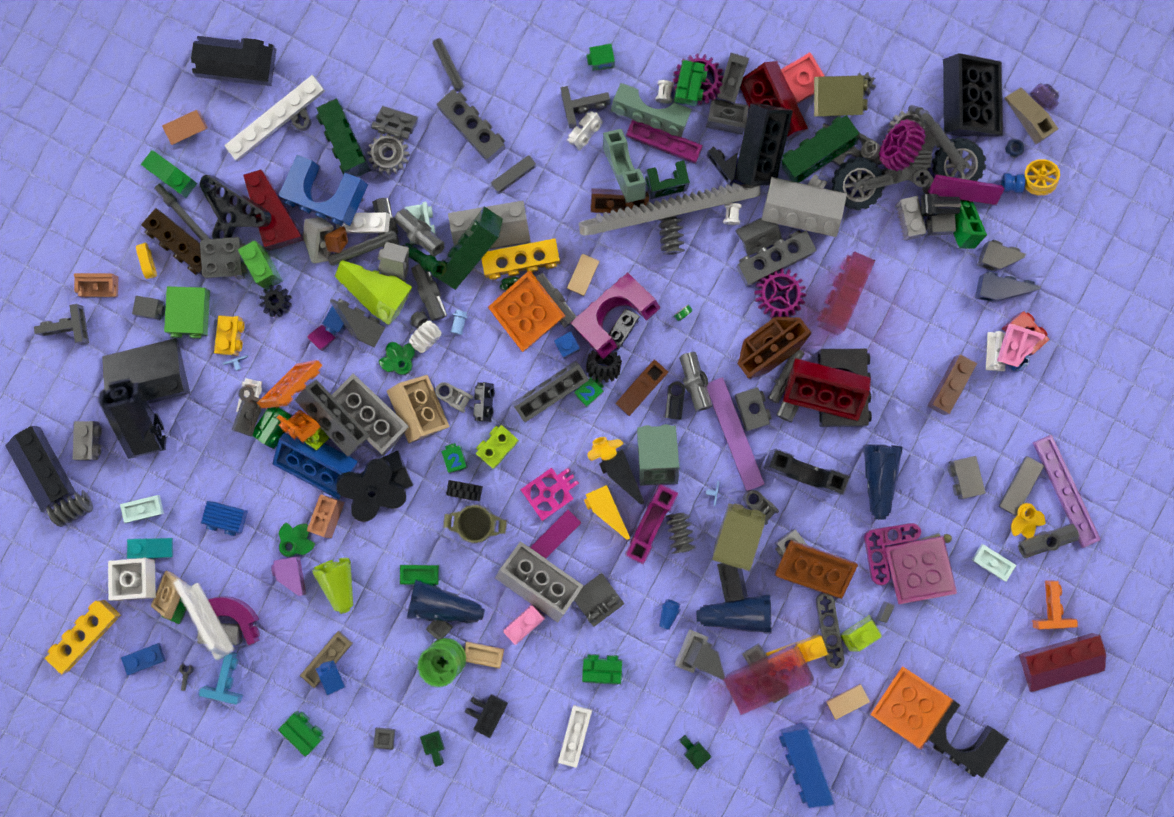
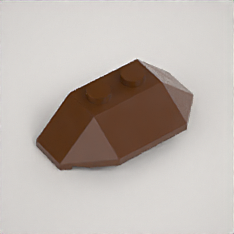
M774 317L744 339L737 364L748 379L769 373L799 351L812 332L800 317Z

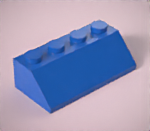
M284 433L278 441L272 464L340 500L342 496L336 490V480L342 473L355 472L358 461L325 443L316 451L298 438L294 440L288 433Z
M801 722L781 729L782 736H779L782 747H786L788 754L785 756L789 766L793 765L795 773L792 776L795 784L800 785L801 792H799L802 803H806L809 808L834 805L808 728Z

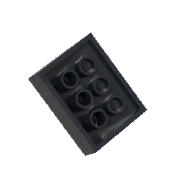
M961 53L943 59L945 134L955 136H1003L1002 61Z
M178 338L102 356L105 392L110 389L108 385L112 382L130 379L132 383L137 382L148 404L190 393Z

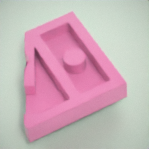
M1008 324L997 361L1018 367L1024 360V357L1034 350L1033 347L1039 340L1045 338V335Z

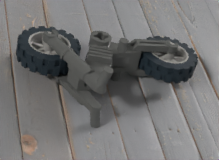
M910 105L908 111L919 117L922 121L921 124L924 126V134L926 135L924 139L925 144L922 145V150L914 159V162H911L909 167H905L904 170L895 171L888 168L880 169L867 158H850L847 162L841 163L838 170H835V176L832 178V191L847 194L845 201L847 208L855 210L867 209L871 204L877 203L876 200L881 198L883 194L881 192L887 185L910 180L918 187L927 186L931 180V175L927 168H931L932 149L935 145L937 148H940L936 150V156L932 159V171L935 173V176L954 177L956 172L959 171L960 179L977 181L983 177V170L986 169V157L983 155V150L969 139L960 137L949 139L927 110ZM963 150L969 153L965 158L962 157ZM969 159H972L971 166L967 162ZM953 167L954 169L949 175L946 169ZM969 168V171L964 174L963 170ZM864 170L868 173L861 174V171ZM857 171V175H850L852 172ZM847 177H849V184H845ZM854 187L850 194L845 190V188ZM858 189L861 196L853 197Z

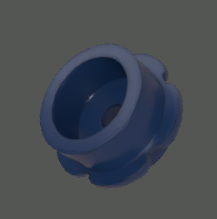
M1011 139L1007 142L1005 151L1007 154H1010V157L1016 158L1023 154L1024 144L1018 139Z

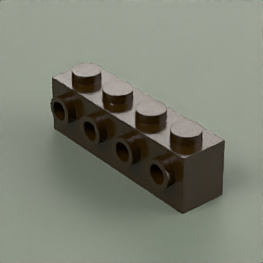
M155 208L141 224L146 229L144 233L152 239L156 237L160 241L159 245L166 251L169 249L175 253L173 257L180 263L185 261L192 273L202 275L200 243L162 211Z

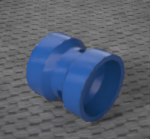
M1004 173L1001 179V185L1005 188L1003 192L1014 191L1015 193H1023L1025 175L1017 174L1013 176L1010 173Z

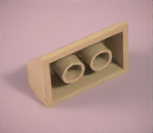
M428 375L398 383L387 390L396 415L409 426L404 433L408 443L421 440L450 427Z

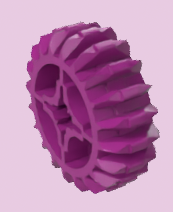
M697 53L695 59L689 55L688 61L704 64V71H709L713 77L714 84H711L710 80L706 78L705 83L701 82L700 89H707V91L703 92L702 100L708 104L709 98L714 101L716 98L715 94L718 95L721 92L719 89L723 85L721 81L724 76L720 74L723 70L717 69L719 66L718 62L712 64V57L706 60V54L699 58ZM678 64L676 67L678 71H674L673 74L675 77H677L673 79V82L675 84H678L681 69L680 64ZM702 100L698 101L699 106L702 104Z
M908 119L895 124L894 128L890 129V132L886 135L885 140L882 141L879 160L885 167L895 171L904 170L905 167H909L910 163L914 162V159L922 150V145L925 144V130L917 122Z
M781 268L779 274L775 271L772 275L769 274L766 278L759 279L761 283H757L756 287L761 290H756L754 294L760 295V297L756 298L755 302H762L758 308H766L763 312L764 315L770 311V318H773L775 314H777V317H782V314L784 317H789L788 312L794 316L796 315L795 310H801L798 304L803 305L805 303L800 298L806 297V293L801 292L806 287L799 286L803 281L802 279L795 280L798 275L797 273L790 276L791 270L788 269L786 274H784V269ZM775 280H785L790 284L787 286H782ZM770 283L773 294L766 299L765 289L767 284ZM787 289L783 295L784 298L782 296L774 298L778 291L781 292ZM794 289L795 300L791 305L788 293ZM773 302H780L786 308H775L771 304Z

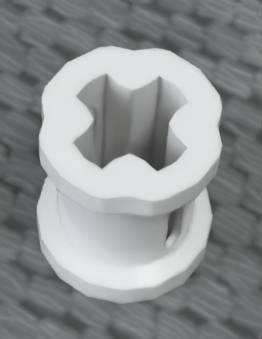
M659 80V91L655 101L664 104L672 103L671 91L675 83L668 80Z
M724 204L726 216L723 223L739 225L740 220L738 219L741 204Z

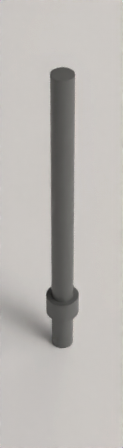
M161 184L155 186L154 189L162 196L163 202L181 217L201 241L210 239L176 202L177 199L173 194H169Z

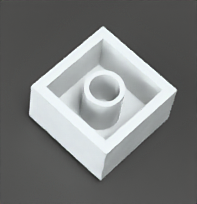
M139 558L108 561L109 600L124 601L156 598L155 559Z

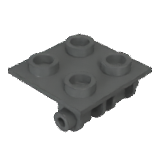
M602 573L583 586L574 599L593 627L624 605L622 599Z

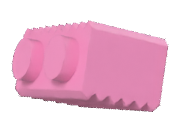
M531 604L507 628L505 627L504 633L516 645L539 625L545 617Z

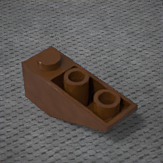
M654 359L615 404L630 416L669 372Z

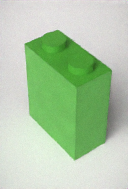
M254 240L238 249L256 284L268 290L270 285L275 286L283 282L268 252L258 242Z
M167 286L164 332L171 334L170 337L182 338V335H190L189 338L201 339V335L208 336L210 290L199 287Z

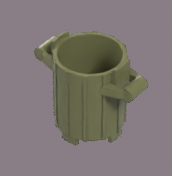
M471 505L466 506V508L459 512L444 514L443 528H448L458 533L467 542L478 543L485 541L490 536L506 534L507 520H502L500 517L495 516L485 506ZM452 516H454L453 527H451ZM496 520H499L498 532H495Z

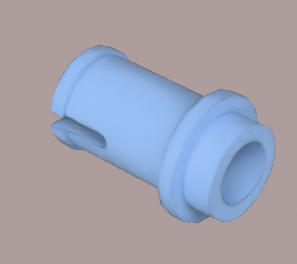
M456 310L453 313L454 321L451 332L463 335L465 319H468V316H466L467 312Z

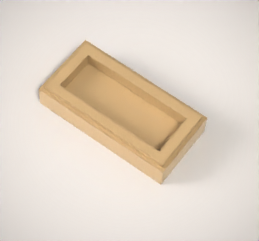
M582 254L567 289L585 296L600 261Z
M466 641V662L501 668L503 648Z
M861 684L826 701L835 720L870 702Z

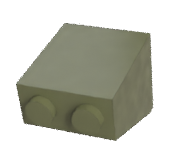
M865 75L814 77V116L864 115V111H868V99H865V91H868V79H865Z
M728 503L715 541L712 560L750 572L765 525L766 515L759 510H749L740 504Z

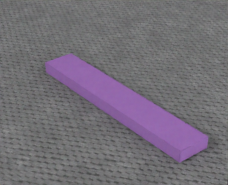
M723 377L709 382L706 387L745 490L749 491L764 485Z
M1048 435L1033 442L1070 524H1074L1076 529H1078V541L1081 548L1100 541V536L1053 436Z

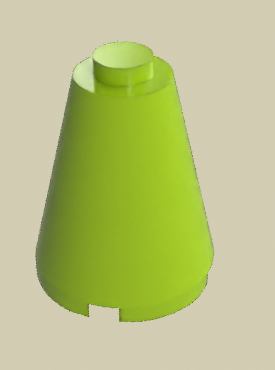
M348 557L338 558L339 562L330 560L321 563L312 570L314 577L334 611H339L340 614L349 612L353 606L351 561Z

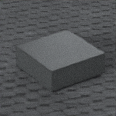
M884 601L876 619L884 623L888 622L894 605Z
M434 620L426 630L438 640L444 638L453 626L449 622Z
M376 727L373 748L393 750L396 729Z

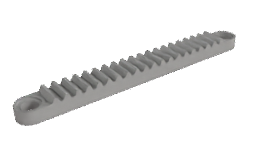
M733 183L730 186L726 184L725 188L719 186L717 190L713 187L711 191L705 189L704 193L698 191L697 195L691 192L690 196L684 194L683 198L677 195L676 199L669 197L668 201L662 199L661 203L655 200L654 205L650 202L647 203V206L640 204L639 208L633 205L632 210L629 207H626L625 211L620 208L618 213L611 210L610 215L607 212H604L603 216L598 213L596 218L579 223L580 234L593 235L754 198L761 194L760 185L750 186L748 184L738 185Z

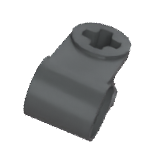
M749 490L743 495V502L750 510H759L766 515L765 525L768 524L767 521L775 513H779V510L760 492ZM754 493L757 496V502L751 504L748 498Z

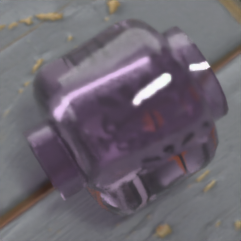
M1040 83L1030 93L1031 97L1045 111L1048 109L1052 111L1059 104L1057 101L1060 96L1059 92L1049 83Z

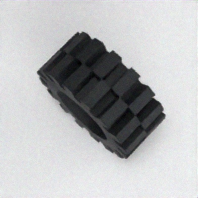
M592 350L587 357L586 373H588L589 377L593 376V380L599 379L598 382L605 380V383H607L609 379L612 382L620 375L621 356H617L615 351L609 353L603 359L597 352Z
M449 480L446 495L480 502L483 486Z

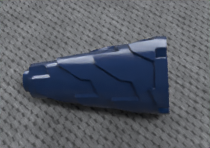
M863 445L870 512L874 515V519L886 520V516H889V513H891L895 485L898 480L902 446Z
M415 580L407 618L425 621L437 620L471 623L482 620L485 609L481 608L482 605L460 597L458 594Z
M770 595L703 605V607H700V610H696L697 622L709 627H723L772 634Z

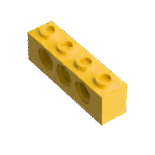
M556 238L487 251L482 257L484 275L490 280L499 279L504 274L516 276L520 274V271L525 270L527 272H536L541 267L552 269L556 268L557 264H560ZM538 252H542L545 255V258L541 261H537L534 258ZM524 256L526 262L521 265L517 264L516 258ZM501 259L507 261V265L504 268L497 266L498 261Z
M106 600L94 601L88 607L89 611L86 615H81L74 622L76 625L72 630L68 629L61 636L62 640L58 644H54L47 651L49 654L44 659L60 674L68 673L121 616ZM94 616L98 618L97 626L92 623ZM80 631H83L85 634L84 640L79 638ZM67 645L71 647L70 655L65 650Z

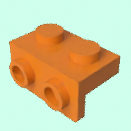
M298 410L288 421L281 415L277 416V419L281 422L279 424L280 428L294 440L298 438L304 442L321 427L317 421L302 410Z

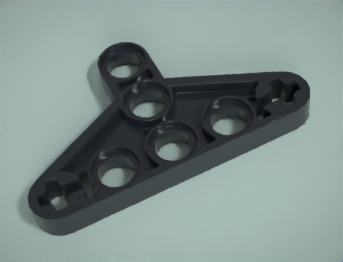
M204 175L201 177L200 188L218 218L212 233L213 239H220V232L222 230L224 238H232L236 227H267L270 225L271 214L268 210L216 176ZM222 187L224 188L225 192L223 197H221L220 190ZM236 196L238 201L234 206L233 198ZM248 204L251 207V211L249 214L246 213V207ZM228 213L231 216V220L229 223L226 220V216Z

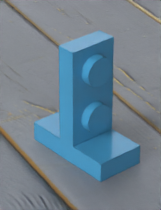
M231 652L224 656L217 688L204 686L200 688L199 696L235 705L241 702L243 694L228 691V689H231L234 681L232 672L236 670L238 665L237 653Z

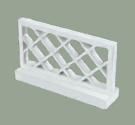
M179 579L173 582L215 660H220L233 652L235 649L200 584L196 583L190 586Z

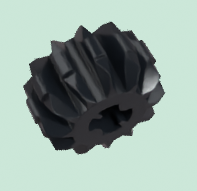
M270 285V291L263 289L266 295L259 296L261 300H264L259 305L260 307H265L263 310L265 314L270 312L271 317H274L276 314L278 317H282V311L285 313L289 312L286 306L292 307V303L287 302L292 299V296L287 295L288 290L286 288L282 290V286L278 285L275 289L273 285ZM276 297H277V299H279V303H278V304H277V303H275V304L272 303L273 299L276 300Z

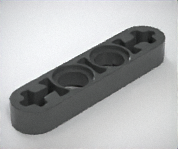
M821 593L816 598V607L821 636L828 653L825 656V660L831 668L838 669L844 664V653L835 601L831 595ZM823 597L830 600V603H827V609H832V613H821V610L825 611V606L820 604ZM826 616H832L834 620L833 624L829 627L823 623V619ZM829 635H835L837 638V642L833 646L828 645L826 642ZM839 648V651L835 650V655L840 657L836 665L830 662V659L833 658V652H828V649Z

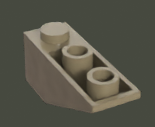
M1021 87L1005 97V100L1035 145L1058 130L1050 115Z

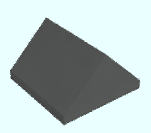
M718 99L711 100L706 127L743 135L749 106Z

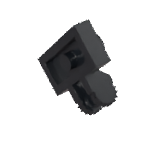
M493 694L490 695L487 703L472 697L470 701L483 708L481 714L472 708H466L465 710L467 714L478 719L473 730L491 738L508 702Z

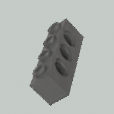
M453 89L437 103V107L489 164L505 150V140L499 133L496 135L493 133L490 123L486 119L482 121L478 116L480 114L473 105L470 107L466 103L467 99L461 92L457 93ZM458 108L465 110L462 115L455 114V111ZM470 122H476L477 127L474 129L468 128V124ZM482 136H489L490 140L483 143L480 141Z
M800 230L790 235V239L786 241L780 239L773 243L774 247L769 249L764 247L756 251L757 255L751 258L748 255L740 259V263L736 268L745 286L748 287L760 281L759 279L766 278L767 275H772L775 271L778 272L781 268L789 267L813 255L817 250L807 230L802 233ZM788 245H794L797 248V252H789ZM777 253L780 256V261H773L771 254ZM754 262H761L763 264V269H755L753 265Z
M574 361L512 402L522 420L527 422L589 381L578 362Z
M317 379L307 385L296 397L295 401L311 418L318 422L321 426L320 428L347 456H350L360 448L370 435Z

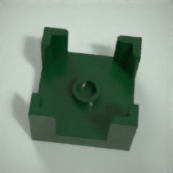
M684 160L675 163L674 179H665L660 182L655 167L646 170L647 176H645L650 199L688 190L690 181Z

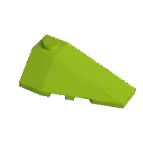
M343 260L340 262L334 275L374 316L388 325L400 315L412 289L410 285L398 277L392 275L385 276L376 270L372 272L364 269L363 266Z

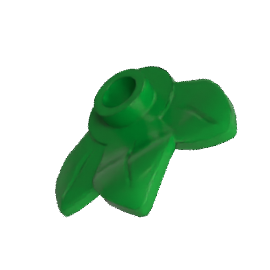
M389 342L386 346L387 356L379 360V365L387 372L395 371L399 375L410 373L413 366L412 359L415 356V349L411 343L401 347L396 342ZM405 362V366L400 368V364Z
M285 522L279 530L281 540L279 551L282 555L286 557L294 556L296 553L304 555L314 548L315 543L307 539L309 536L307 531L308 524H299L292 528L291 525ZM288 543L292 545V550L290 551L286 549Z

